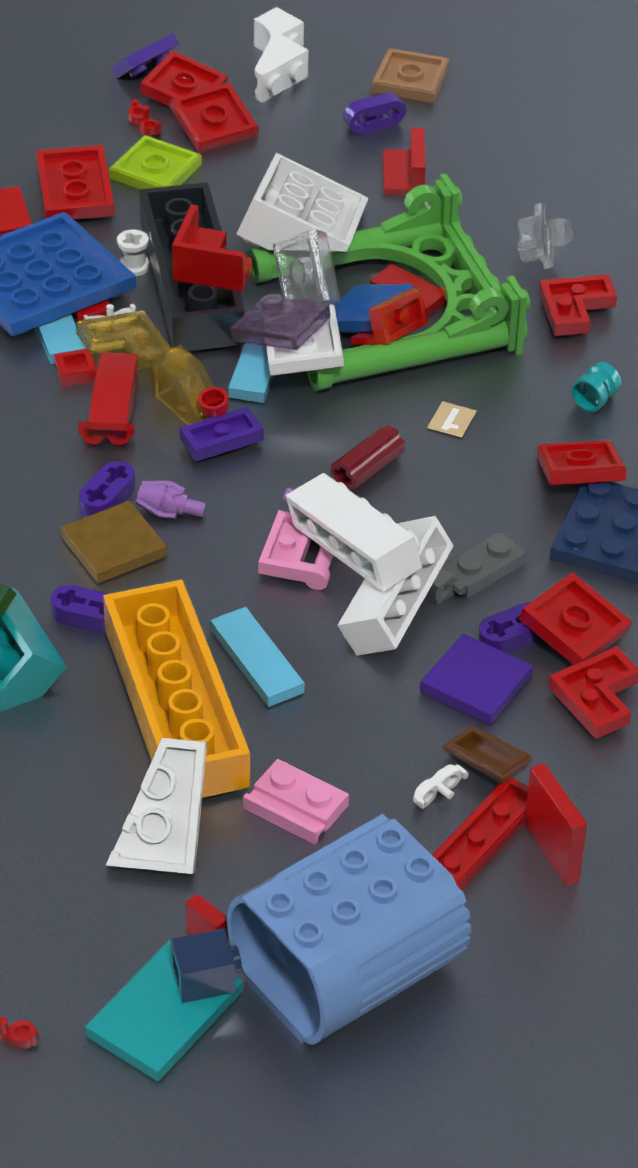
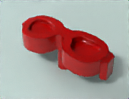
M137 99L132 100L131 107L128 109L129 122L133 125H140V133L143 135L161 134L162 124L149 118V107L138 104Z
M89 421L79 422L78 433L82 435L85 442L91 445H97L102 441L103 437H108L113 445L120 446L126 444L130 437L134 435L135 424L129 423L127 431L89 429Z
M0 1018V1041L8 1042L11 1046L20 1049H28L37 1045L39 1035L33 1023L27 1020H18L9 1027L7 1018Z

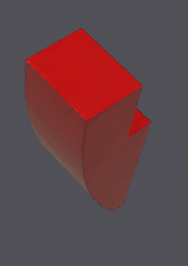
M102 352L93 387L89 429L127 431L134 410V393L138 384L139 354Z

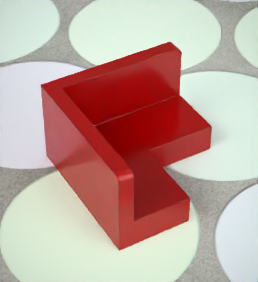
M191 204L172 244L173 280L243 292L252 272V258H246L243 252L224 249L227 244V232L200 228L199 206Z

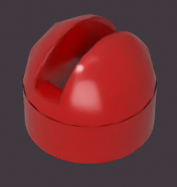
M209 387L199 394V408L207 419L220 417L227 413L229 399L224 389Z

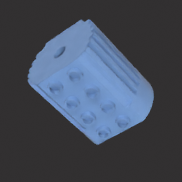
M384 814L379 815L239 895L230 902L227 913L231 946L237 945L239 949L242 973L248 979V985L302 1044L306 1042L310 1045L320 1042L466 952L468 948L466 945L471 940L468 936L471 933V925L467 922L470 919V913L464 906L467 901L464 893L457 887L452 874L396 819H388Z

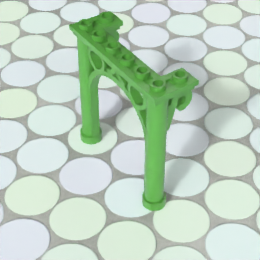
M447 173L440 175V180L434 182V188L429 185H420L410 190L404 199V205L408 211L381 222L380 226L355 231L347 251L267 250L263 247L248 250V258H252L251 276L255 283L271 281L272 278L359 260L384 259L400 262L418 269L430 277L445 294L447 308L443 316L437 323L425 331L400 337L389 344L363 345L342 350L344 366L307 371L314 391L330 389L332 384L501 347H505L508 352L513 351L515 355L523 354L524 339L528 336L525 321L526 310L530 309L529 294L525 288H521L514 276L507 277L506 282L501 283L500 288L497 276L491 274L487 268L484 256L478 254L473 246L471 236L465 234L460 226L458 208L462 206V194L460 188L454 186ZM433 249L440 251L443 255L431 257L421 252ZM466 290L470 291L469 294H462ZM470 309L473 315L467 317L459 312Z

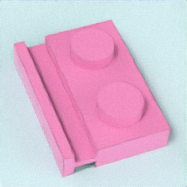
M277 759L254 784V790L250 794L246 793L243 796V809L314 845L318 842L319 835L323 831L326 832L349 806L348 793L280 759Z

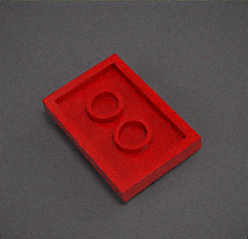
M103 145L36 150L46 219L66 212L72 219H99L106 216H115L114 200Z

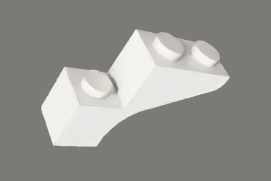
M278 7L254 19V47L263 52L255 67V76L258 78L255 98L262 103L308 78V49L303 47L304 22Z

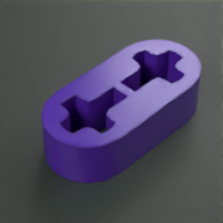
M389 92L351 102L344 110L343 119L354 133L364 134L398 124L405 117L407 110L400 98L395 93Z
M122 461L110 462L103 466L79 492V505L82 516L87 517L123 503L135 490L134 468Z
M73 585L61 586L51 594L52 617L61 624L98 633H106L103 595L108 593Z
M531 602L522 603L482 620L479 625L478 640L505 653H510L540 641L542 638L518 619L522 609Z

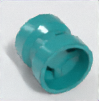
M606 362L594 363L587 370L586 374L580 376L571 386L572 398L582 409L588 412L598 411L607 402V399L613 397L621 389V376L612 365Z

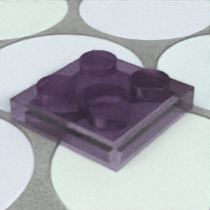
M278 294L265 295L231 327L232 341L298 350L331 317L330 305L318 303L308 298L296 300L283 298Z

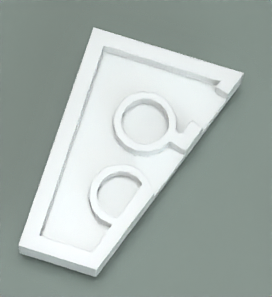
M170 738L161 739L141 784L140 792L130 814H128L116 846L106 863L107 866L195 874L208 742Z

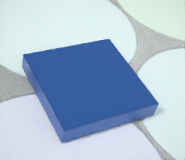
M366 284L354 286L334 305L339 333L373 332L369 309L408 289H414L413 285Z

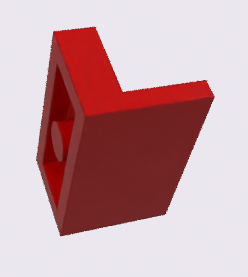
M411 128L410 150L383 149L384 194L407 195L413 188L425 185L424 128Z
M408 289L370 308L369 314L373 332L358 333L350 337L351 344H389L428 324L422 289Z

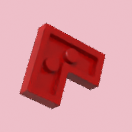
M609 274L540 280L539 294L554 336L589 333L591 321L587 310L616 307L617 294Z
M616 646L550 675L548 687L595 739H598L630 724L631 711L619 700L615 693L638 684V668Z

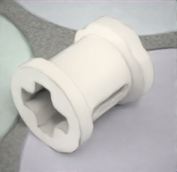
M130 229L118 235L117 245L121 249L120 262L137 277L147 273L150 266L149 260L146 257L149 237L143 231Z

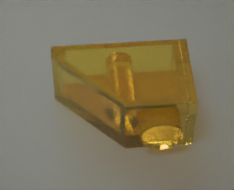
M181 345L150 359L152 394L187 425L206 420L207 418L200 411L198 397L204 389L213 387L203 364Z

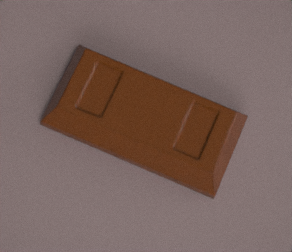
M473 725L443 745V749L453 758L502 784L525 770L532 760L531 755Z

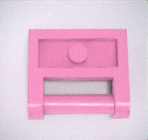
M279 510L258 561V574L305 582L311 589L322 590L327 587L330 578L328 570L334 555L320 546L315 563L304 562L312 539L294 526L290 512Z

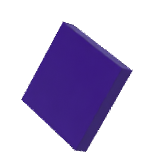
M463 633L420 681V692L491 725L532 677L533 665Z

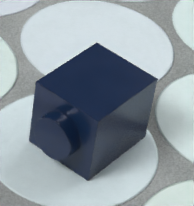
M225 929L170 939L171 968L181 1003L235 993V973L242 972V962L237 945H229Z

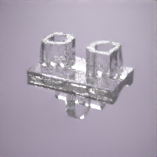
M544 203L534 205V216L518 219L517 227L521 240H517V248L522 263L540 260L543 269L554 267V246L561 247L573 240L574 226L572 223L563 218H554L547 222Z

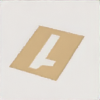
M442 401L427 428L462 438L477 410Z

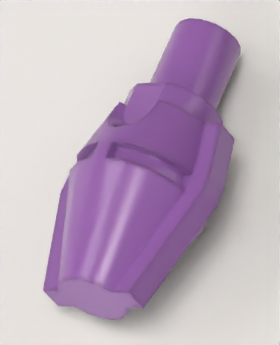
M142 481L136 499L137 505L162 519H176L177 514L183 516L184 513L202 518L206 508V503L188 498L189 495L184 494L185 488L172 481Z

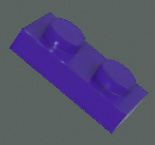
M174 33L123 58L111 66V69L116 78L127 73L132 78L148 69L146 63L153 61L155 66L158 65L170 53V50L179 45V42Z
M248 407L179 428L180 440L195 462L264 440V428Z

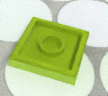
M144 135L109 168V179L137 189L181 185L202 165V155Z

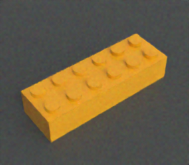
M183 580L103 595L105 631L151 761L162 738L208 742L202 798L250 788V751Z

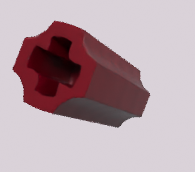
M387 425L384 428H379L332 463L330 473L336 482H342L349 491L356 489L404 453L405 441L399 435V431L392 426Z

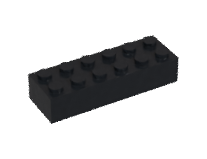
M208 182L139 189L140 224L142 231L149 237L147 251L173 353L245 345V309L240 291L173 280L172 244L190 205L199 206L200 228L222 231Z

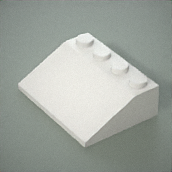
M276 153L236 235L243 237L244 242L252 247H263L267 250L347 251L368 197Z

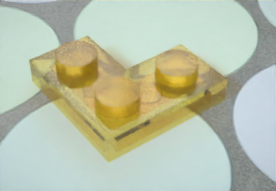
M144 310L77 321L76 334L90 354L105 353L110 350L124 348L128 354H139L138 369L153 368L172 363L173 350Z

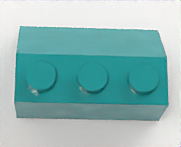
M14 588L12 589L16 596L0 619V712L41 698L67 668L18 590Z

